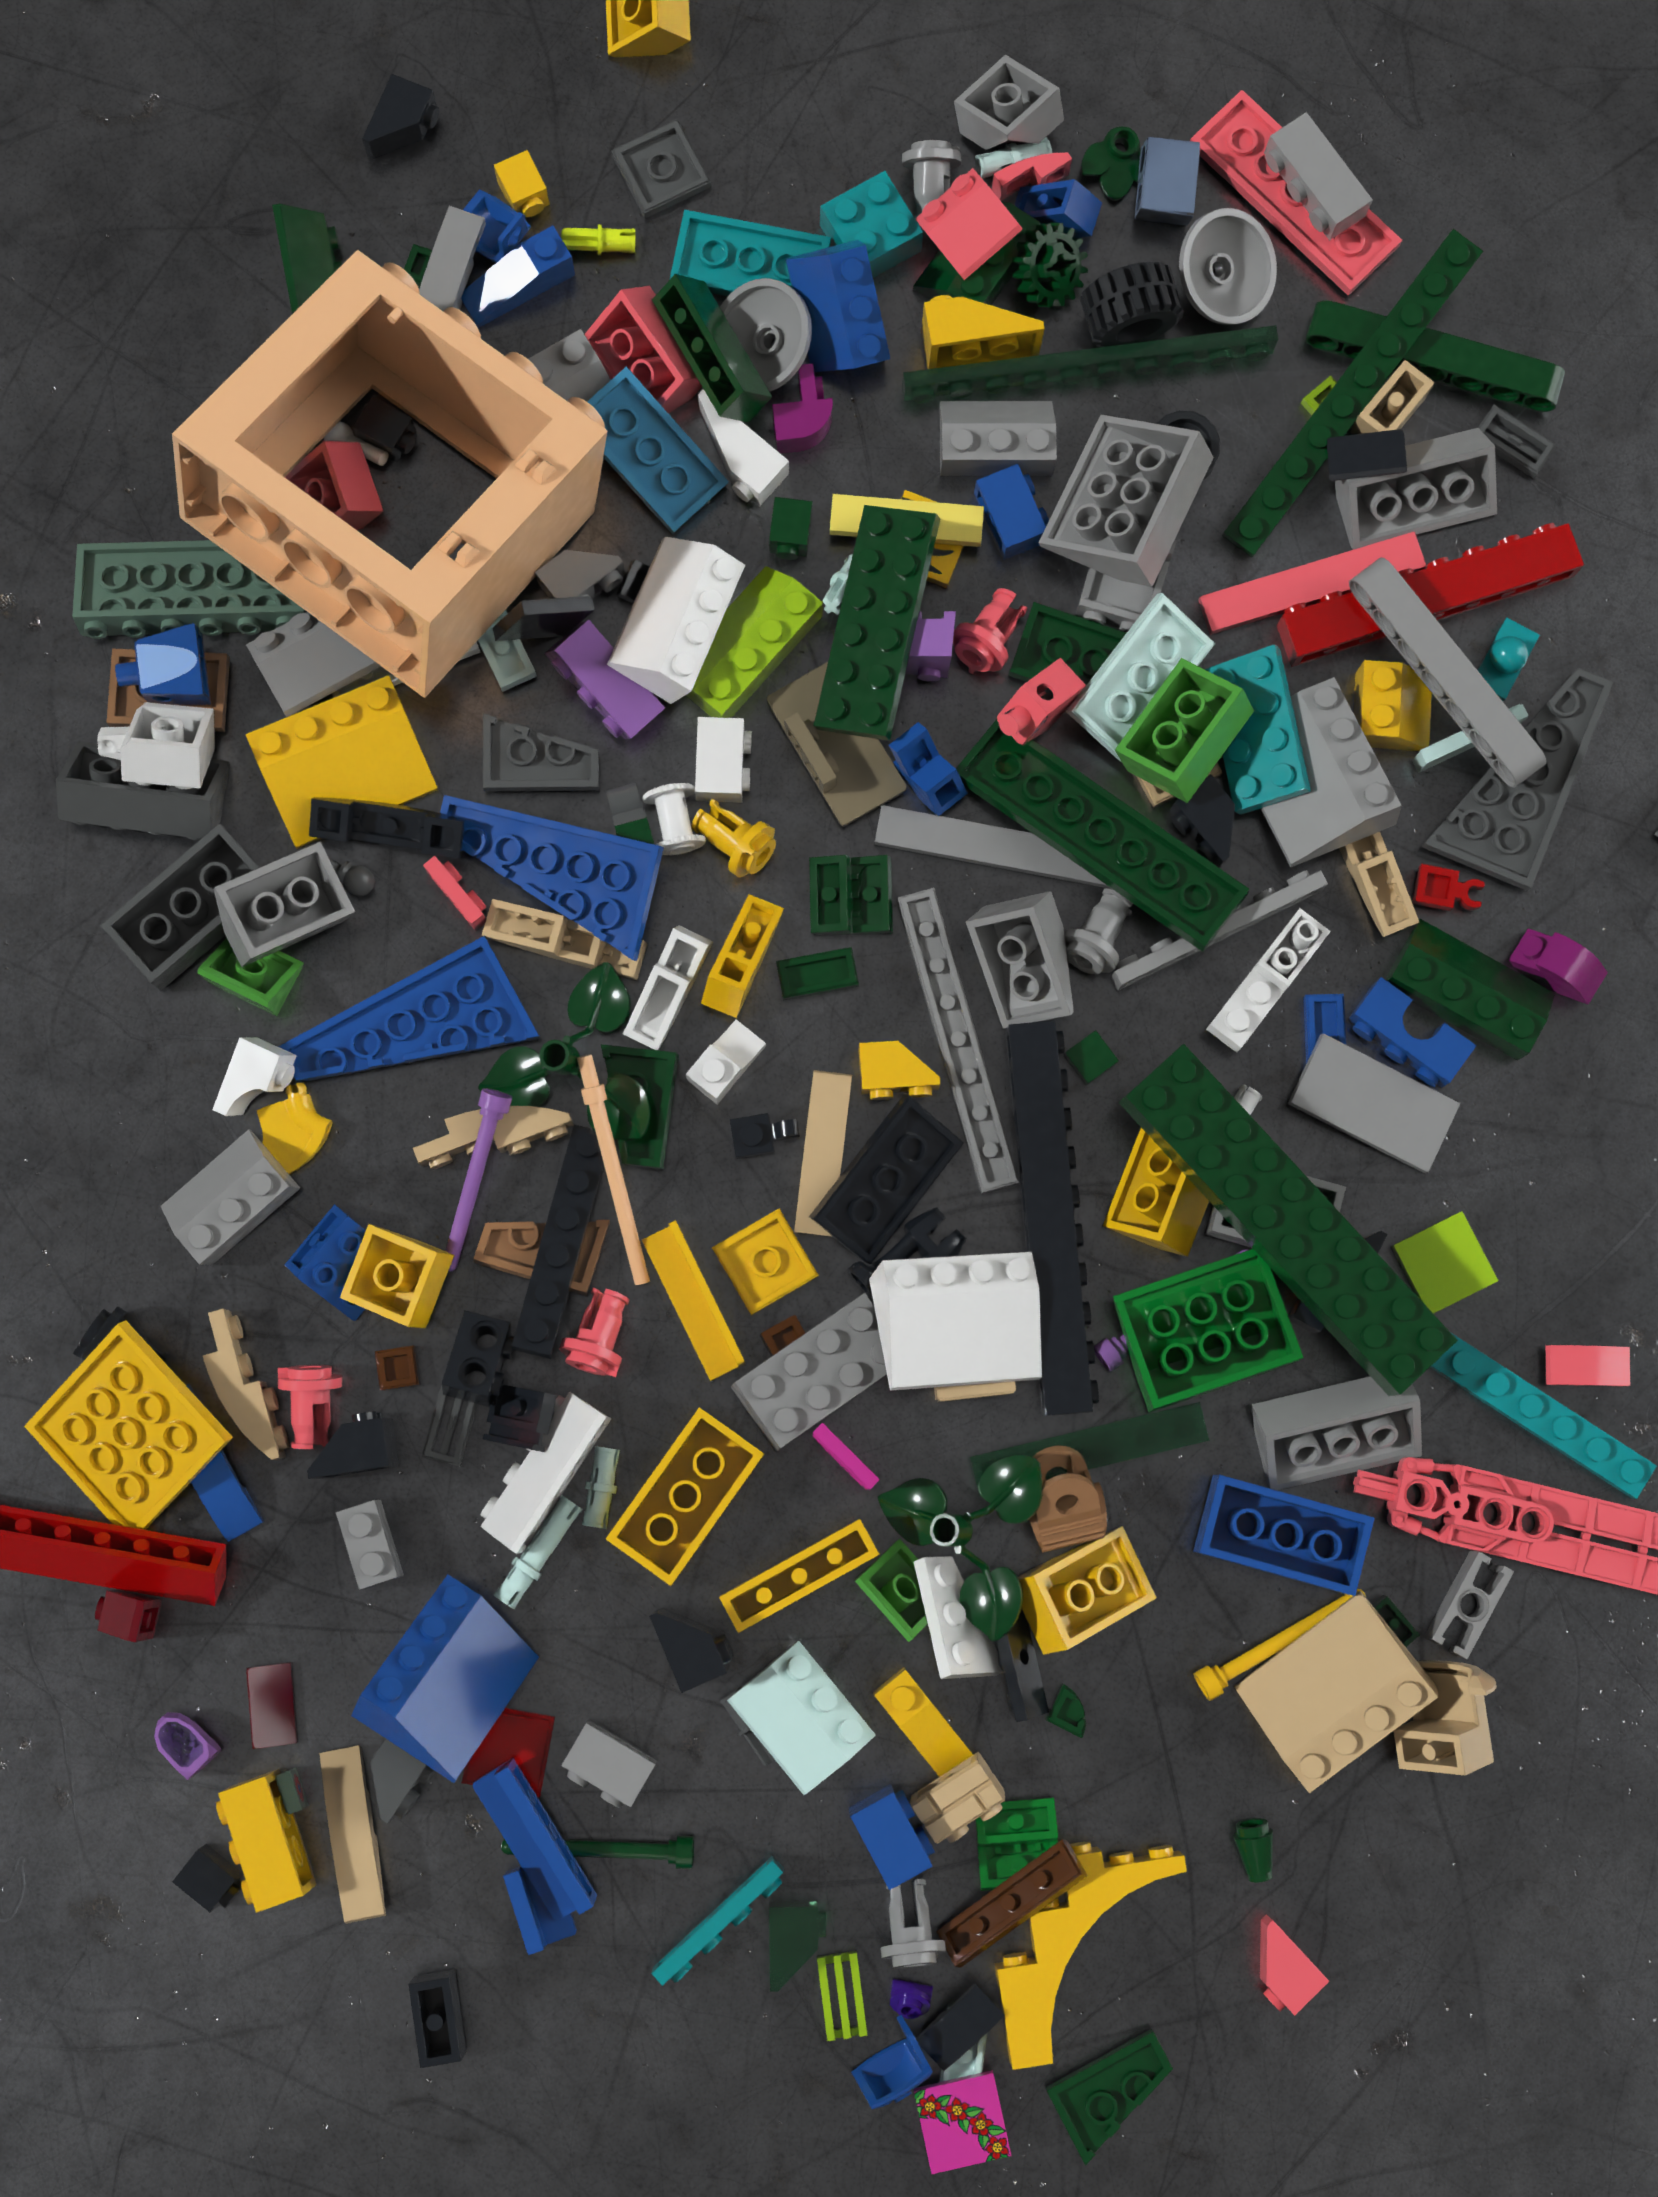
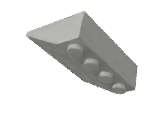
M1101 414L1038 542L1042 548L1117 580L1152 587L1214 458L1200 431Z
M1335 677L1303 689L1291 696L1311 792L1261 808L1290 867L1395 826L1402 807Z

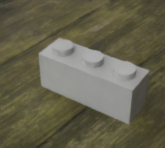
M1307 112L1270 135L1264 152L1266 162L1273 172H1279L1285 180L1291 197L1296 202H1301L1308 211L1310 221L1319 232L1323 231L1330 241L1366 217L1373 199Z

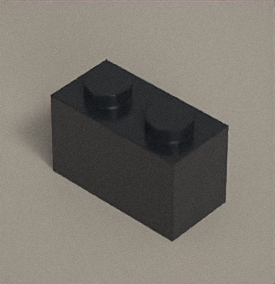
M455 1969L414 1976L408 1986L420 2068L462 2061L467 2051Z

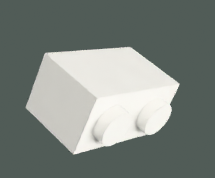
M698 717L695 779L696 801L710 802L711 799H715L718 802L742 803V791H750V768H743L744 754H751L752 731H745L744 718Z

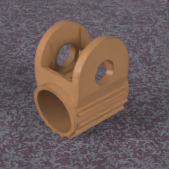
M1052 1446L1036 1453L1033 1457L1041 1465L1043 1496L1038 1511L1029 1521L1042 1553L1104 1538L1107 1529V1512L1103 1490L1099 1482L1093 1483L1083 1456L1077 1450L1067 1446ZM1054 1467H1063L1067 1470L1066 1474L1057 1475L1049 1480L1045 1479L1047 1472Z

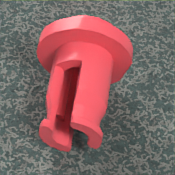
M1004 588L997 589L993 594L992 602L983 608L974 623H960L954 630L953 646L955 653L969 667L968 672L973 674L975 671H999L1007 662L1008 652L1004 644L1015 630L1018 619L1024 617L1028 610L1024 605L1020 606L1019 609L1009 607L1016 597V593Z
M592 1288L591 1294L593 1297L591 1303L584 1311L575 1339L563 1338L559 1350L567 1355L565 1362L574 1368L595 1375H608L616 1378L622 1357L613 1352V1348L622 1324L624 1306L628 1305L630 1300L628 1297L610 1289H605L603 1294L600 1290Z
M299 1365L278 1367V1389L290 1391L291 1425L294 1431V1441L291 1442V1448L314 1449V1445L325 1447L329 1442L328 1429L331 1423L330 1390L342 1387V1375L332 1374V1366Z

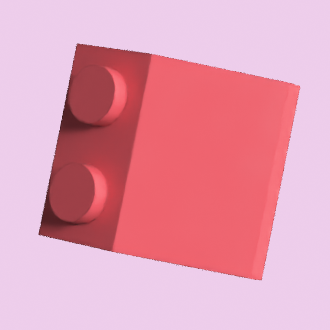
M974 168L966 174L957 177L945 193L938 199L929 202L923 208L922 213L915 218L964 280L1023 230Z
M323 441L285 477L356 530L364 528L383 512L380 498L360 442Z

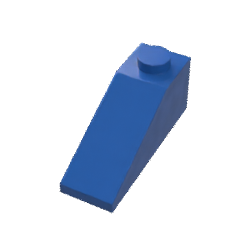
M552 225L521 242L468 286L462 294V303L477 328H480L575 276L572 256Z

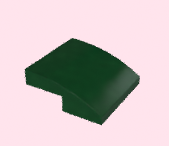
M848 855L809 857L812 934L866 935L893 933L892 862L889 855L852 858Z

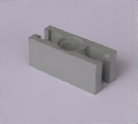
M1469 1551L1424 1635V1638L1434 1644L1442 1645L1445 1640L1442 1636L1452 1620L1462 1621L1464 1628L1455 1646H1451L1448 1652L1463 1659H1468L1514 1573L1513 1570L1506 1566L1492 1563L1489 1569L1495 1572L1484 1591L1474 1587L1473 1582L1481 1563L1489 1565L1492 1558L1480 1551ZM1471 1593L1477 1601V1607L1474 1613L1467 1616L1462 1612L1460 1604L1462 1598L1466 1594Z

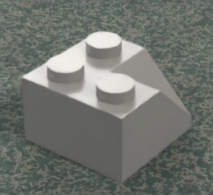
M1004 55L954 100L960 134L985 150L1008 140L1039 144L1064 121L1059 87L1007 55Z

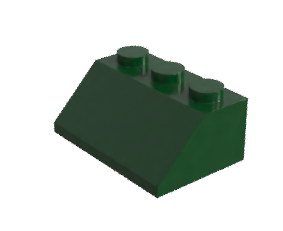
M1001 201L1023 230L965 280L943 253L938 250L913 285V289L929 300L936 296L949 295L952 298L965 297L992 305L1019 267V264L1013 262V257L1021 256L1022 253L1018 249L1017 243L1027 242L1025 232L1027 230H1036V224L1040 222L1010 202Z
M279 203L272 205L291 310L294 313L342 266V261L335 262L333 251L340 249L336 228L335 226L328 227L324 213Z

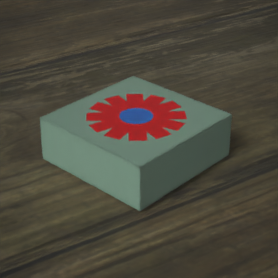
M296 1767L276 1775L275 1780L288 1815L309 1806Z

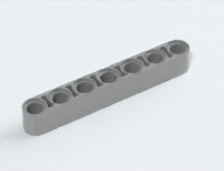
M1382 557L1349 580V587L1358 602L1493 770L1508 786L1512 788L1518 786L1546 764L1545 755L1537 743L1388 560Z

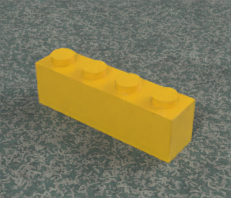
M857 1519L720 1595L719 1599L737 1632L740 1633L880 1554L861 1519Z

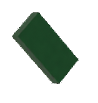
M852 947L776 961L783 1001L859 987Z

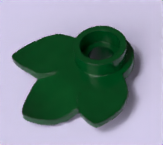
M1129 127L1111 129L1102 142L1089 146L1081 162V173L1085 176H1100L1103 192L1113 201L1124 197L1131 188L1133 181L1138 183L1141 149L1135 131ZM1115 143L1123 144L1126 148V151L1122 152L1118 150L1115 146Z

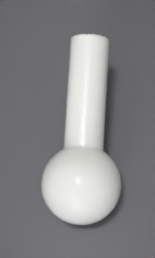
M339 421L324 437V441L360 442L366 459L380 466L387 462L388 453L355 437L351 427L344 422Z

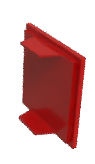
M505 1708L465 1766L461 1783L473 1785L475 1780L514 1758L537 1797H540L555 1717Z

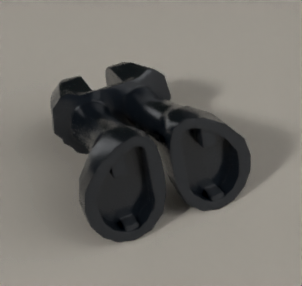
M936 1207L907 1222L904 1225L906 1235L880 1259L871 1264L857 1261L848 1268V1272L864 1292L872 1296L869 1278L883 1260L908 1259L917 1250L922 1255L920 1258L958 1256L967 1238L956 1229L949 1236L944 1237L937 1246L928 1235L935 1232L946 1217Z

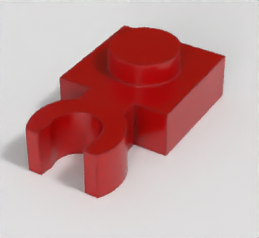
M1421 864L1418 868L1412 904L1451 911L1454 908V902L1457 901L1466 910H1478L1482 902L1471 900L1468 896V890H1482L1485 887V882L1479 879H1470L1465 883L1458 882L1460 871Z

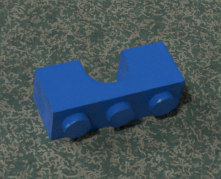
M1380 977L1371 986L1347 1019L1354 1025L1352 1029L1367 1041L1374 1039L1386 1048L1384 1050L1385 1054L1399 1064L1406 1062L1417 1070L1416 1076L1431 1087L1438 1085L1441 1088L1452 1081L1477 1045L1446 1023L1439 1026L1429 1039L1422 1040L1412 1037L1404 1027L1403 1015L1413 999Z

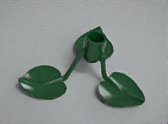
M604 962L598 965L597 968H593L580 980L570 995L567 1009L569 1019L577 1026L586 1027L585 1030L572 1036H564L563 1041L554 1039L546 1042L542 1046L540 1053L526 1046H518L507 1050L495 1062L489 1074L479 1084L478 1089L480 1091L483 1088L494 1089L511 1095L513 1098L510 1106L539 1107L550 1094V1086L545 1077L550 1075L551 1071L560 1075L572 1073L582 1079L577 1058L580 1055L578 1050L572 1046L573 1043L591 1035L594 1028L606 1033L616 1030L625 1022L630 1012L631 1004L628 990L614 967L610 963ZM616 1074L609 1079L605 1086L607 1100L604 1101L614 1140L640 1139L645 1135L650 1122V1103L647 1093L636 1079L628 1075ZM588 1105V1106H587L588 1122H589L590 1126L592 1127V1129L595 1131L594 1124H593V1120H592V1116H591V1112H590V1108H589V1105Z
M1015 1455L1000 1459L990 1465L983 1473L978 1486L980 1495L990 1504L977 1511L966 1512L964 1515L945 1514L948 1507L945 1492L935 1481L926 1478L909 1480L893 1490L879 1495L878 1501L884 1515L895 1531L906 1541L918 1546L936 1543L942 1547H954L956 1554L963 1555L982 1570L983 1573H974L966 1578L960 1590V1603L965 1609L966 1618L971 1624L985 1633L991 1641H998L1003 1638L1014 1626L1021 1612L1023 1604L1021 1582L1017 1575L1008 1567H998L990 1571L988 1564L966 1549L965 1545L970 1541L973 1534L971 1522L974 1519L992 1513L994 1510H996L997 1515L1002 1521L1012 1524L1023 1523L1035 1515L1040 1507L1043 1496L1041 1465L1039 1461L1034 1457Z

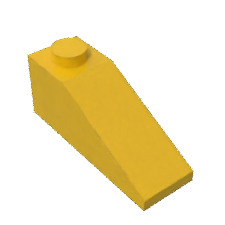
M748 894L708 975L701 1004L737 1018L758 973L784 908Z
M904 1667L873 1692L877 1700L939 1777L973 1755Z

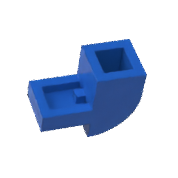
M917 722L889 744L896 759L893 764L917 797L937 816H940L968 794L956 768L938 753L928 730L921 723Z

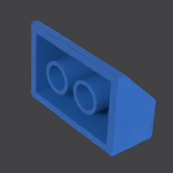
M855 240L785 259L791 286L804 299L810 313L812 335L807 355L809 364H813L814 372L855 369L891 359L867 248L864 243Z

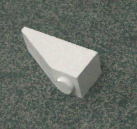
M702 390L698 394L699 409L727 475L733 484L732 489L742 500L746 502L752 500L760 507L789 475V460L742 421L719 417L706 392Z

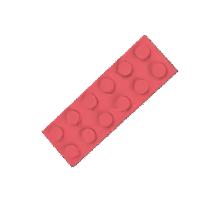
M1241 90L1190 141L1200 142L1199 156L1349 296L1400 247L1402 239L1370 209L1366 217L1330 241L1323 231L1319 232L1310 221L1308 211L1301 202L1298 203L1291 197L1285 180L1279 172L1275 173L1270 169L1265 159L1264 152L1270 135L1283 127Z

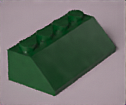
M1419 919V923L1414 926L1385 979L1412 998L1413 1003L1517 1061L1528 1055L1548 1020L1555 996L1554 992L1422 919Z

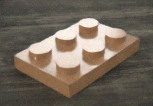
M112 649L107 724L110 727L130 726L136 710L147 702L140 693L139 685L119 687L116 678V664L136 661L134 649ZM205 653L211 705L181 706L214 709V731L225 732L230 657L227 653Z

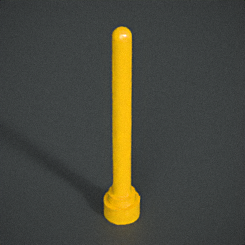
M1357 1589L1356 1593L1361 1591L1366 1597V1594L1363 1590ZM1343 1595L1221 1667L1215 1665L1210 1668L1207 1665L1196 1671L1193 1675L1201 1691L1209 1701L1224 1694L1223 1689L1229 1686L1228 1681L1280 1652L1353 1596Z

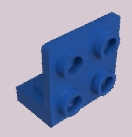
M334 1204L284 1265L296 1278L351 1320L355 1321L365 1308L341 1299L340 1295L366 1230Z

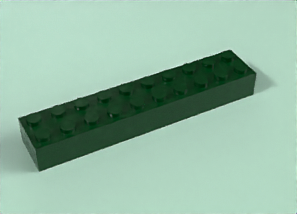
M1185 1044L1177 1048L1118 1102L1388 1396L1401 1395L1458 1341Z

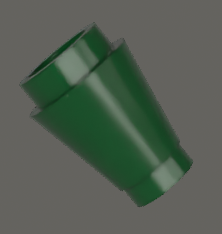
M1252 1818L1238 1822L1236 1824L1237 1832L1234 1833L1233 1837L1248 1874V1880L1259 1883L1272 1879L1273 1829L1269 1828L1268 1821L1262 1818Z

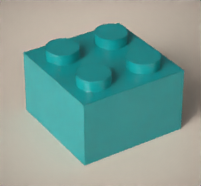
M886 171L877 174L820 206V227L826 236L831 237V245L836 246L855 240L864 243L867 248L873 278L921 252L923 231Z

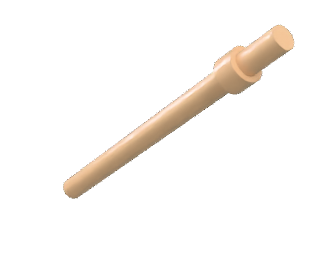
M592 1054L580 1056L577 1058L584 1085L581 1093L584 1105H589L633 1280L635 1285L645 1284L650 1279L604 1103L607 1100L603 1083L599 1084Z

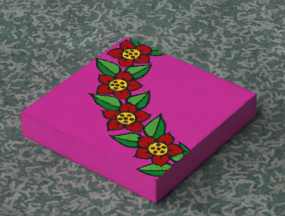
M993 2070L913 2089L931 2174L1012 2156Z

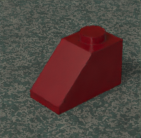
M118 1589L107 1590L105 1597H100L95 1611V1620L99 1621L97 1631L131 1642L153 1639L162 1599Z

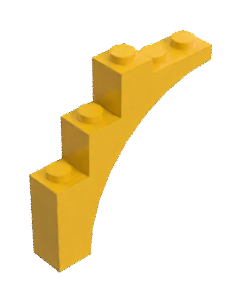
M1090 1842L1070 1844L1088 1876L1065 1892L1066 1902L1059 1903V1898H1056L1028 1919L1034 1957L1027 1958L1025 1952L1011 1953L1003 1956V1962L994 1963L1001 2009L1005 2015L1003 2022L1009 2061L1013 2070L1053 2064L1051 2027L1055 1997L1065 1967L1081 1938L1105 1911L1127 1894L1155 1880L1187 1872L1185 1856L1179 1850L1173 1851L1171 1845L1157 1846L1148 1849L1149 1855L1133 1857V1852H1119L1109 1855L1110 1861L1103 1862L1102 1851L1098 1847H1091Z

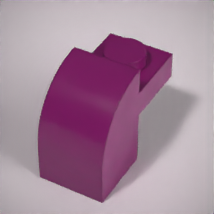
M813 364L801 365L798 370L799 402L772 404L776 450L780 454L811 449L818 445L830 430L833 398L824 399L822 376L815 377Z
M1528 928L1509 958L1513 967L1545 978L1557 994L1588 1005L1608 973L1593 953L1576 941L1557 932L1553 936H1549Z

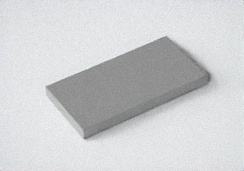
M1326 1034L1319 1036L1288 1102L1289 1105L1422 1173L1429 1172L1461 1104Z

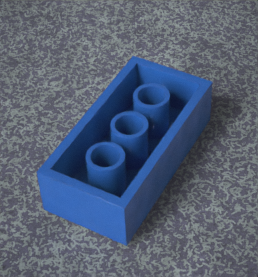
M1213 1475L1193 1552L1355 1596L1375 1518L1223 1475Z

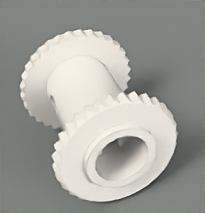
M673 783L662 785L647 791L642 797L645 804L656 805L663 841L656 845L664 847L662 855L688 853L702 847L706 843L705 836L693 835L685 799L695 793V787L692 784Z

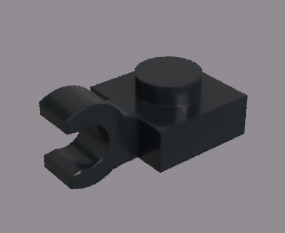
M768 1113L730 1119L736 1159L775 1153L773 1141L800 1137L796 1119L770 1124Z

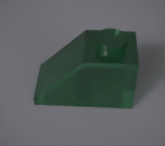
M818 1901L769 1902L770 1992H778L818 1950V1937H826V1912H818Z

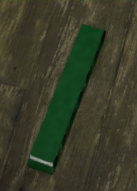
M1319 301L1314 308L1306 342L1319 350L1355 359L1387 316L1334 301ZM1425 328L1394 369L1396 371L1402 362L1406 360L1433 382L1541 412H1549L1556 409L1565 375V370L1554 363L1430 328Z

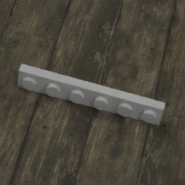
M1307 870L1287 880L1288 887L1277 892L1274 887L1268 888L1253 897L1255 903L1243 909L1239 905L1207 947L1321 892L1328 885L1322 871L1320 870L1312 875ZM1168 937L1151 946L1152 953L1140 959L1137 954H1133L1119 961L1116 965L1118 970L1114 971L1110 978L1116 990L1119 991L1201 950L1183 938L1173 942L1171 937Z

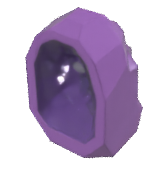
M167 1712L157 1721L154 1737L158 1751L187 1780L199 1773L222 1750L216 1741L195 1721L181 1713Z

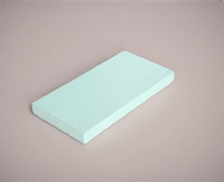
M1163 593L1156 594L1066 712L1114 757L1121 761L1115 751L1116 747L1180 659L1183 658L1199 666L1216 643Z

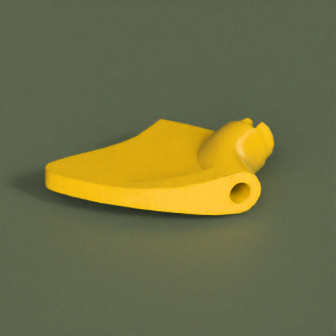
M298 1082L296 1085L290 1084L285 1088L288 1099L256 1110L262 1128L264 1146L289 1175L303 1167L319 1152L327 1140L332 1127V1120L322 1117L315 1110L311 1095L307 1094V1088L303 1082Z

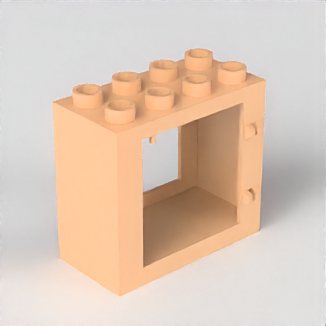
M357 250L172 433L179 515L187 524L425 698L536 577L535 572L547 564L592 516L595 511L608 430L605 429L601 415L587 401L579 397H571L566 401L545 386L540 372L526 357L516 352H509L504 356L483 341L476 324L464 312L454 307H448L442 311L422 297L416 282L402 267L391 262L385 263L381 267ZM371 389H374L496 478L488 489L412 570L285 478ZM461 543L464 544L457 552L455 561L449 557Z

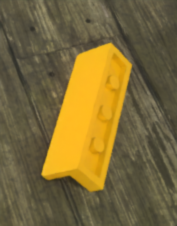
M675 1220L668 1223L669 1227L642 1239V1242L710 1381H713L746 1363Z

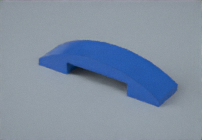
M187 1384L186 1386H187V1387L190 1389V1391L196 1396V1394H195V1392L193 1391L191 1385H190V1384ZM221 1450L191 1483L227 1542H230L264 1523L246 1487H242L223 1450Z

